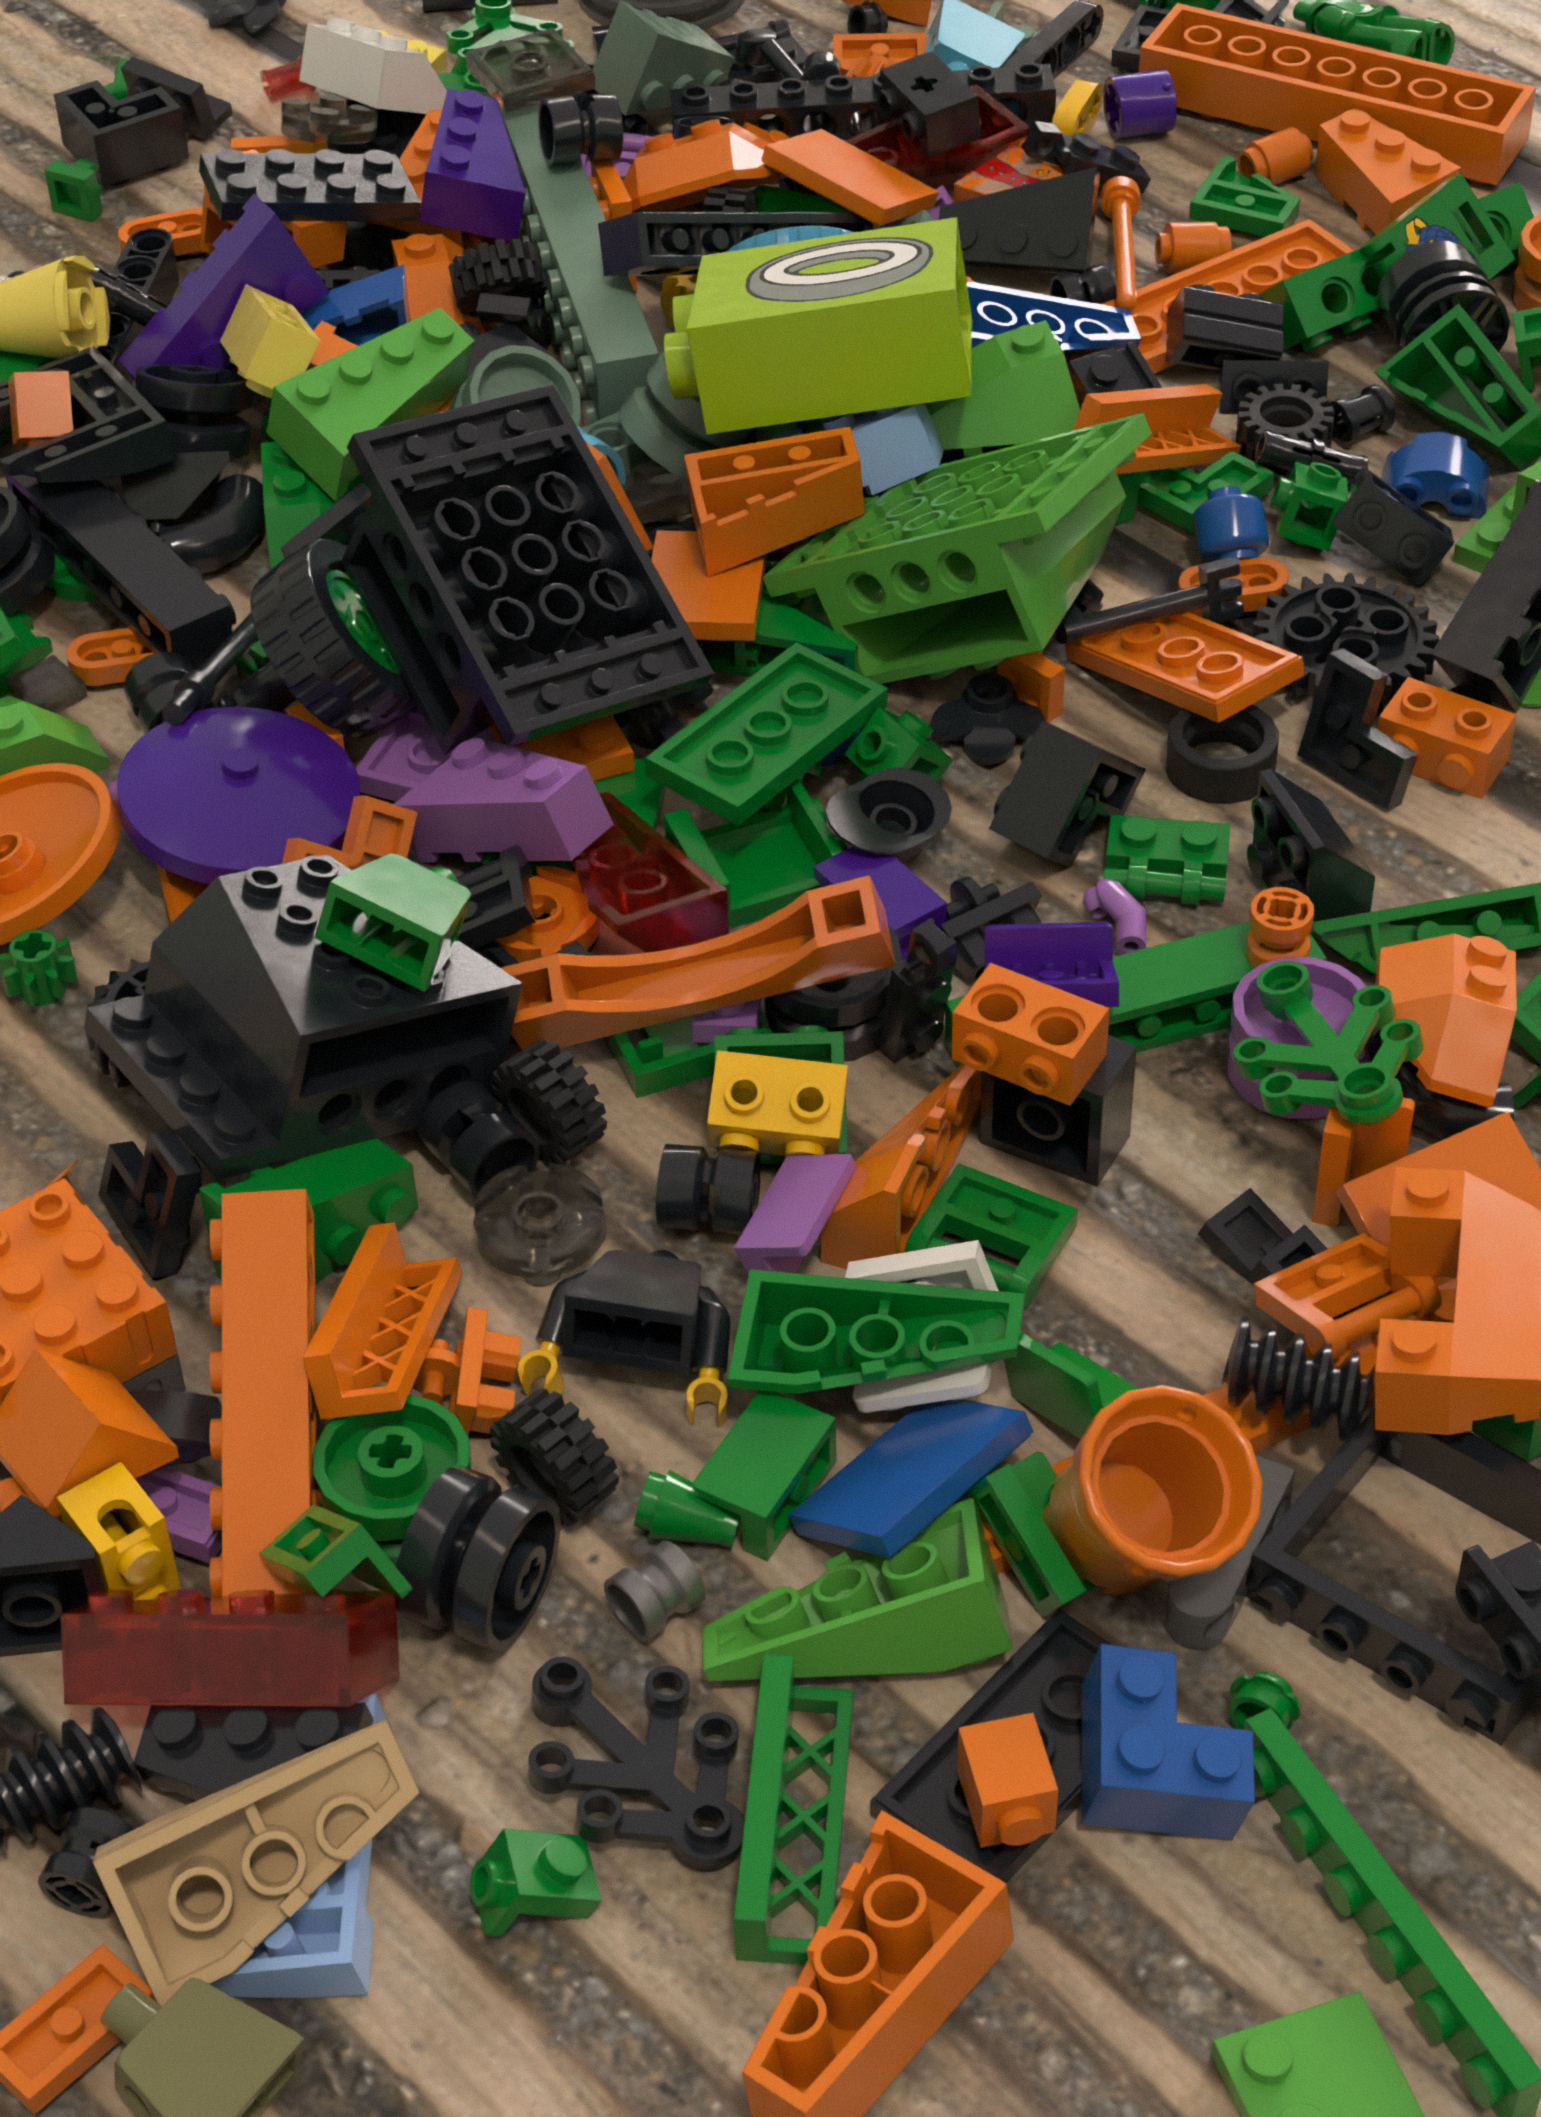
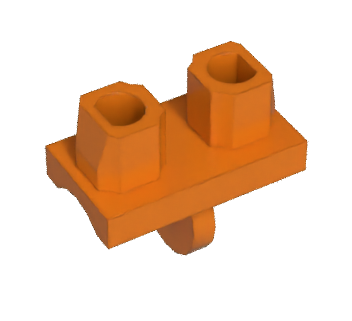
M473 1307L467 1308L463 1338L457 1342L455 1353L449 1351V1344L445 1340L433 1339L412 1386L414 1390L422 1393V1398L436 1401L439 1404L442 1402L443 1396L450 1395L448 1411L457 1416L467 1436L470 1431L490 1433L491 1426L514 1408L515 1390L480 1384V1378L484 1377L513 1383L521 1347V1337L486 1330L488 1310Z

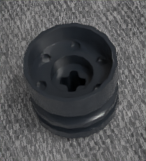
M1449 241L1424 243L1405 252L1388 268L1379 284L1377 304L1392 337L1397 341L1400 351L1457 304L1461 305L1498 353L1507 341L1510 319L1506 307L1494 286L1489 283L1487 274L1476 256L1464 245Z

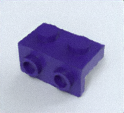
M1109 922L1003 924L985 927L984 970L990 963H993L1102 1006L1119 1007V980L1113 964V929Z

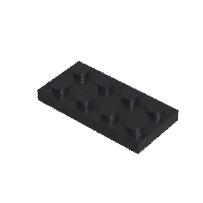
M222 149L217 153H200L199 173L220 221H238L245 213L242 207L253 194L274 211L280 221H419L421 201L396 154H390L382 150H369L364 154H342L329 149L319 150L316 154H293L283 149H273L267 153H243L235 149Z

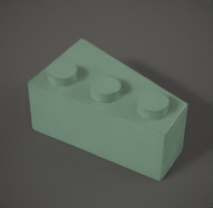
M620 0L587 83L599 93L615 94L621 113L627 116L671 107L670 89H683L692 84H700L706 87L719 86L728 79V74L735 58L698 26L669 16L662 18L651 10L644 8L641 11L633 8L629 3Z

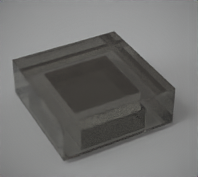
M54 655L6 679L10 696L53 713H58L88 697L85 681Z

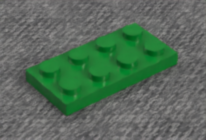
M796 642L645 757L646 777L739 826L864 726L878 706L885 709L888 704V688Z

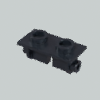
M1223 360L1222 371L1220 372V392L1223 393L1220 413H1238V406L1240 401L1244 402L1245 395L1249 392L1256 395L1257 388L1266 386L1269 391H1273L1274 384H1283L1284 390H1291L1292 384L1301 385L1302 393H1306L1311 388L1318 392L1317 399L1323 396L1327 398L1329 361Z

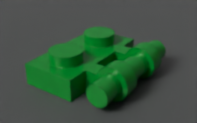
M1111 815L1103 879L1118 881L1137 901H1144L1145 895L1181 898V904L1199 906L1200 900L1224 902L1231 824Z

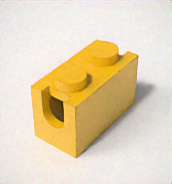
M122 1462L115 1464L57 1497L63 1523L89 1541L95 1548L116 1630L122 1641L138 1632L137 1624L143 1628L154 1627L167 1619L172 1612L186 1605L165 1517ZM119 1509L123 1528L109 1511Z

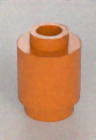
M1295 127L1285 128L1249 142L1246 149L1240 151L1237 157L1239 173L1249 179L1251 175L1259 173L1271 180L1273 185L1280 184L1308 172L1310 161L1313 158V147L1307 135L1300 133Z
M1168 222L1165 225L1164 232L1157 233L1155 239L1156 262L1164 265L1167 274L1179 273L1232 251L1229 228L1227 226L1218 227L1216 222Z

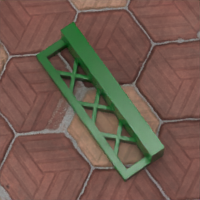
M763 1654L734 1913L736 1960L806 1965L808 1961L807 1948L812 1939L770 1936L772 1919L798 1901L817 1920V1931L819 1926H827L836 1906L854 1690L794 1686L793 1656ZM793 1711L836 1714L835 1729L813 1745H810L792 1727ZM791 1748L797 1756L788 1762L789 1750ZM831 1752H833L832 1766L824 1759ZM811 1768L830 1789L828 1794L804 1811L785 1791L786 1785ZM784 1812L791 1821L782 1827ZM827 1816L825 1832L817 1823ZM804 1833L823 1852V1859L797 1877L778 1856L780 1850ZM776 1879L785 1887L777 1894H775ZM821 1883L818 1899L810 1890Z

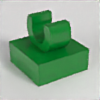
M79 159L72 165L55 160L44 169L52 212L91 223L103 214L100 198L103 192V185L98 184L96 176L99 163Z

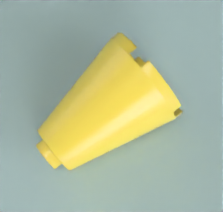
M67 256L0 282V351L61 359L91 346H94L96 349L98 346H107L110 329L108 300L104 287H94L89 274L98 272L94 264L85 256Z

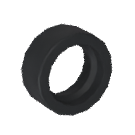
M1250 705L1219 723L1183 708L1178 711L1169 723L1166 772L1173 785L1190 797L1208 803L1223 804L1250 800L1257 796L1259 772L1268 769L1276 772L1279 730L1272 718L1255 705ZM1210 742H1228L1246 748L1251 754L1232 760L1213 759L1199 754L1192 748Z

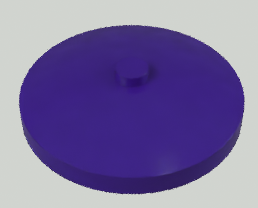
M219 707L194 711L179 725H171L165 721L143 735L128 751L121 764L117 781L118 812L121 824L132 843L145 856L164 869L179 876L206 884H211L218 876L247 871L253 867H268L282 864L288 838H302L342 851L354 796H360V782L356 768L348 754L334 739L315 726L298 718L271 710L249 707Z

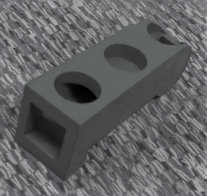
M1255 1454L1263 1480L1260 1518L1244 1548L1217 1569L1205 1574L1170 1581L1165 1623L1167 1632L1174 1641L1187 1648L1196 1650L1208 1649L1221 1643L1228 1634L1247 1596L1251 1555L1291 1506L1295 1477L1294 1468Z

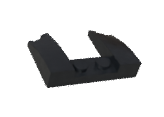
M94 346L27 371H69L72 417L82 416L88 425L2 458L0 463L6 475H26L36 478L37 482L50 483L102 480L137 473L177 460L178 458L166 420ZM9 379L0 382V430L12 429L8 391Z

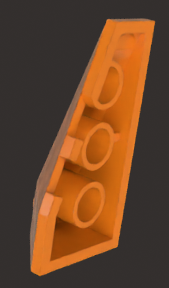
M966 1064L960 1065L855 1161L857 1168L820 1232L822 1263L847 1270L848 1262L904 1253L911 1231L944 1185L981 1109L982 1071L972 1069Z

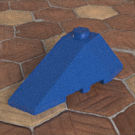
M967 281L972 314V348L994 335L1045 320L1057 339L1064 356L1100 352L1112 347L1115 350L1123 349L1128 342L1132 341L1138 347L1141 341V336L1130 310Z

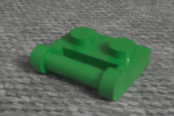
M958 1163L911 1231L904 1252L953 1244L941 1239L946 1231L970 1241L979 1240L982 1246L1021 1260L1018 1266L1014 1268L985 1256L998 1290L1025 1293L1024 1308H1028L1038 1293L1042 1279L1077 1227L1078 1209Z

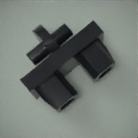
M964 876L955 880L950 886L951 902L947 904V922L941 924L939 929L950 939L953 938L957 942V957L954 967L971 984L976 982L984 972L985 927L988 925L1042 923L1035 912L1042 895L1032 881L1000 896V892L995 884L990 883L981 888L975 880Z

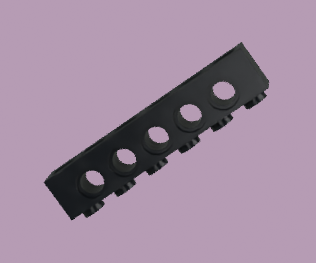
M636 212L598 223L604 276L698 275L703 255L727 252L739 242L764 232L796 226H827L852 232L873 230V223L855 213Z

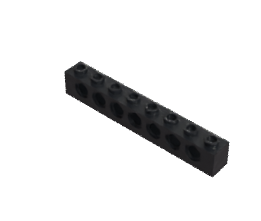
M1025 62L1014 67L999 68L978 65L969 70L953 71L978 96L981 138L962 146L1014 143L1018 139H1026L1034 121L1052 123L1056 111V86L1050 64L1040 65L1034 62ZM880 73L864 77L833 75L827 79L804 81L798 78H786L779 82L759 84L739 81L729 86L714 87L692 84L683 89H670L672 131L675 119L694 116H715L733 119L740 127H743L745 122H748L768 132L777 130L790 138L823 129L864 152L920 149L914 142L910 143L905 138L903 131L892 119L888 120L884 117L878 102V92L882 90ZM1012 98V100L1007 103H998L1003 99ZM861 108H871L867 112L856 113ZM814 111L823 112L818 116H808V114ZM767 114L776 115L771 119H761L762 116Z

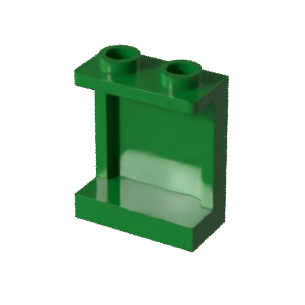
M799 779L787 786V805L784 808L749 817L739 826L734 823H728L699 831L686 808L664 814L666 859L709 935L762 920L786 907L806 891L821 888V884L814 879L813 867L848 849L845 841L837 835H833L828 827L821 801L817 797L810 798Z

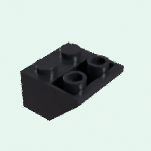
M1272 769L1260 771L1257 798L1253 799L1251 804L1254 821L1253 841L1247 847V860L1253 876L1258 880L1262 879L1268 889L1288 887L1298 890L1309 897L1314 905L1313 922L1371 912L1375 875L1321 799Z

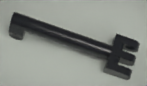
M1230 557L1198 565L1200 585L1082 615L1079 608L1072 603L1055 630L1056 640L1060 644H1066L1202 608L1204 619L1215 623L1239 618L1244 615V603L1242 600L1231 598L1238 597L1243 593L1242 581L1230 577L1241 573L1240 560Z

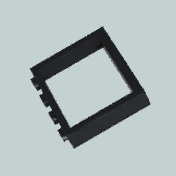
M1374 1406L1251 1555L1246 1597L1271 1611V1617L1278 1620H1286L1319 1639L1334 1654L1350 1657L1384 1677L1387 1683L1397 1691L1408 1695H1415L1446 1713L1462 1729L1466 1725L1502 1746L1537 1699V1695L1525 1680L1516 1679L1509 1670L1503 1676H1500L1298 1560L1297 1557L1379 1457L1386 1459L1541 1545V1470L1470 1431L1442 1435L1375 1430Z

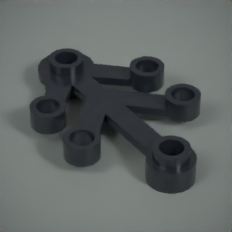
M555 1657L548 1660L537 1670L532 1681V1707L535 1714L542 1721L554 1726H566L576 1723L614 1761L574 1759L570 1748L556 1741L542 1742L536 1745L529 1754L528 1780L531 1786L538 1792L552 1795L565 1790L588 1791L577 1803L576 1828L583 1839L596 1844L607 1843L614 1839L671 1843L685 1864L701 1871H714L725 1867L742 1850L745 1818L736 1806L726 1800L728 1765L738 1749L739 1727L737 1722L731 1716L721 1712L704 1714L696 1721L693 1734V1751L701 1760L696 1795L674 1775L679 1718L689 1703L690 1680L683 1670L674 1666H660L653 1669L646 1677L644 1702L650 1711L646 1747L591 1694V1677L578 1661L569 1657ZM670 1688L677 1691V1693L663 1695L658 1693L657 1690ZM709 1735H720L726 1738L727 1740L723 1742H711L707 1740L705 1737ZM545 1764H556L562 1767V1769L555 1772H547L540 1767ZM616 1794L651 1797L664 1811L623 1809V1804ZM595 1812H602L608 1814L611 1818L605 1821H596L588 1816ZM699 1827H713V1828H716V1829H715V1830H703V1829H701V1828H699Z

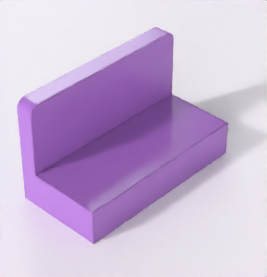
M851 1154L786 1156L734 1247L748 1275L750 1269L785 1273L797 1272L857 1168Z

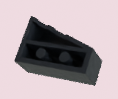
M1096 167L940 206L939 220L957 217L964 265L1082 274L1084 269L1091 265L1100 173Z

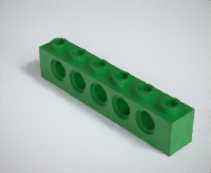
M1520 182L1478 199L1516 258L1509 265L1519 261L1518 249L1521 232L1526 223L1534 218ZM1457 208L1452 212L1474 248L1476 250L1481 248V243ZM1388 245L1370 256H1367L1363 248H1359L1282 280L1258 294L1266 302L1283 305V326L1281 332H1283V351L1301 344L1303 351L1307 352L1333 340L1329 332L1333 329L1341 327L1343 334L1346 335L1372 323L1369 314L1379 310L1377 298L1379 284L1382 281L1372 265L1386 253L1391 252ZM1322 299L1325 302L1327 309L1323 305Z

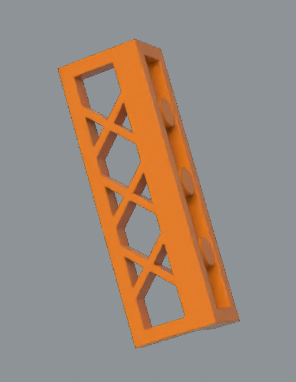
M1208 384L1086 394L1073 430L1144 413L1152 434L1134 450L1136 457L1133 460L1115 468L1117 474L1211 464L1231 451L1239 454L1242 447L1210 428L1223 393Z
M395 1222L370 1225L302 1357L321 1420L403 1409L429 1347L461 1279L462 1271L458 1257L406 1263ZM419 1286L414 1290L408 1289V1287ZM397 1347H400V1348H398V1349H396V1350H394V1351L388 1353L389 1351H391V1350H393V1349H395V1348H397ZM382 1381L387 1383L386 1386L373 1387Z

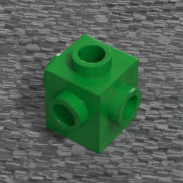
M1295 462L1289 479L1279 478L1271 498L1270 509L1276 510V535L1285 537L1298 545L1312 546L1329 552L1337 530L1340 531L1333 525V518L1348 499L1347 478L1341 477V473L1337 469L1323 463L1313 462L1308 466Z
M879 706L868 722L861 727L858 736L845 752V755L862 770L857 776L859 781L884 769L907 768L922 772L938 782L953 761L929 738L934 730L921 718L907 710L900 717Z

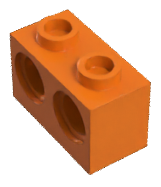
M990 963L952 1013V1059L966 1064L977 1071L986 1072L1024 1087L1035 1094L1044 1095L1071 1106L1107 1055L1110 1008Z

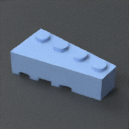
M925 403L860 412L855 415L846 414L826 417L821 421L822 427L803 433L801 428H793L771 439L850 426L860 457L862 486L865 487L868 495L877 494L939 467L943 455V448Z

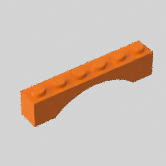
M869 875L806 891L786 907L759 922L730 934L697 944L630 955L586 956L557 953L501 967V969L523 983L511 1035L520 1048L524 1050L531 1044L543 1039L546 1040V1043L553 1041L559 1044V1048L895 966L896 963L886 911Z

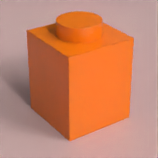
M69 371L13 372L8 380L13 446L27 445V448H30L74 430Z
M1028 1713L959 1727L957 1772L980 1847L1001 1843L1012 1846L1024 1845L1044 1834L1054 1833L1056 1830L1058 1787L1034 1714Z

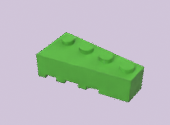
M439 307L274 386L266 433L336 502L347 492L349 483L358 475H361L346 448L352 435L434 414L453 397L460 386L466 381L475 340Z

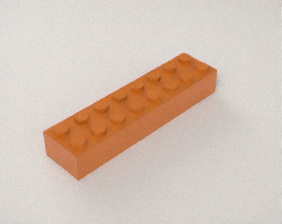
M1180 3L1173 7L1140 47L1139 72L1166 69L1174 85L1176 106L1178 108L1198 112V114L1206 118L1219 117L1239 122L1251 129L1264 128L1278 132L1288 127H1295L1300 133L1307 135L1309 140L1317 142L1321 124L1341 115L1345 111L1355 108L1366 112L1371 118L1389 128L1402 132L1405 137L1423 147L1438 152L1443 158L1461 167L1463 177L1476 184L1489 183L1497 185L1529 138L1536 92L1535 86Z

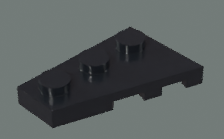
M153 1699L134 1764L142 1780L192 1799L200 1800L371 1726L374 1719L366 1703Z

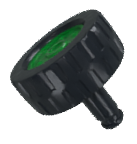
M329 539L313 540L287 556L258 580L251 593V616L258 639L270 662L237 685L232 694L223 695L219 698L217 708L249 707L280 713L298 700L312 715L329 728L345 736L364 738L376 734L386 726L397 721L417 705L340 561L347 546Z

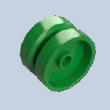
M410 1394L402 1410L334 1418L325 1426L313 1449V1476L317 1496L321 1502L320 1507L361 1523L395 1566L405 1533L419 1503L432 1483L448 1468L464 1466L472 1469L469 1438L457 1416L436 1401Z

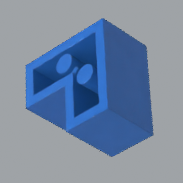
M1101 1644L1082 1683L1081 1824L1232 1841L1255 1803L1253 1731L1177 1722L1176 1652Z

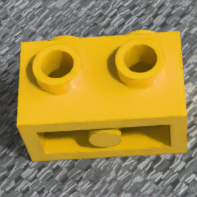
M717 1050L707 1120L708 1147L719 1148V1151L723 1148L759 1151L760 1153L783 1155L785 1158L792 1155L839 1154L848 1065Z

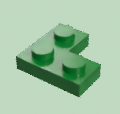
M1234 451L1229 452L1199 474L1184 467L1143 471L1137 504L1195 534L1193 513L1199 505L1208 501L1207 495L1209 492L1221 487L1236 486L1240 488L1241 493L1251 494L1260 499L1272 491L1274 472Z

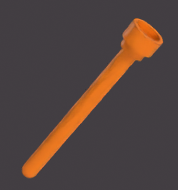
M1117 176L1108 180L1102 187L1101 207L1104 214L1112 219L1117 306L1131 312L1137 306L1132 217L1137 214L1140 208V190L1137 183L1131 178Z

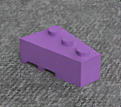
M475 737L459 744L452 751V756L394 803V805L418 812L411 845L420 863L436 862L440 857L439 853H461L465 862H480L484 857L483 852H501L517 844L523 850L528 861L573 860L614 825L587 766L514 746L508 747L506 744L480 737Z

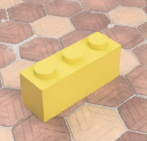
M245 284L220 342L230 356L229 361L238 367L237 373L247 379L245 385L251 390L272 399L274 386L307 370L320 339L293 305Z

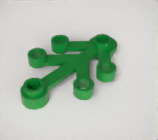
M475 0V7L471 10V20L458 29H452L446 33L447 51L457 55L458 70L464 73L471 69L485 67V57L502 46L509 58V74L514 78V84L518 87L542 84V79L547 75V61L554 65H569L575 61V43L563 39V25L561 23L543 21L516 14V10L512 7V0ZM484 31L489 32V34L474 43V37Z
M1284 961L1265 968L1257 978V986L1263 1007L1277 1019L1290 1020L1309 1046L1272 1043L1263 1037H1250L1240 1041L1234 1047L1233 1057L1238 1074L1248 1080L1263 1078L1259 1084V1091L1264 1109L1273 1115H1285L1297 1110L1302 1103L1336 1107L1338 1114L1343 1119L1364 1125L1382 1122L1395 1113L1403 1101L1401 1084L1395 1076L1403 1062L1411 1061L1421 1055L1424 1050L1420 1026L1417 1022L1410 1019L1392 1021L1396 1011L1391 991L1381 985H1371L1357 991L1352 998L1354 1008L1338 1036L1311 1003L1313 989L1308 970L1303 964L1294 961ZM1384 1026L1380 1031L1382 1045L1371 1063L1360 1064L1357 1059L1373 1029ZM1275 1068L1330 1073L1337 1081L1298 1079L1291 1072H1272Z

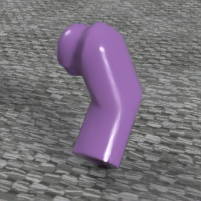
M1109 879L1099 880L1097 887H1091L1085 891L1083 903L1086 911L1093 910L1092 917L1095 919H1103L1110 915L1116 922V951L1118 954L1123 955L1146 948V911L1118 881Z

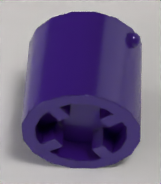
M1166 69L1109 76L1105 80L1103 89L1104 114L1109 133L1113 139L1120 140L1166 133L1174 129L1177 115L1176 95L1171 76Z

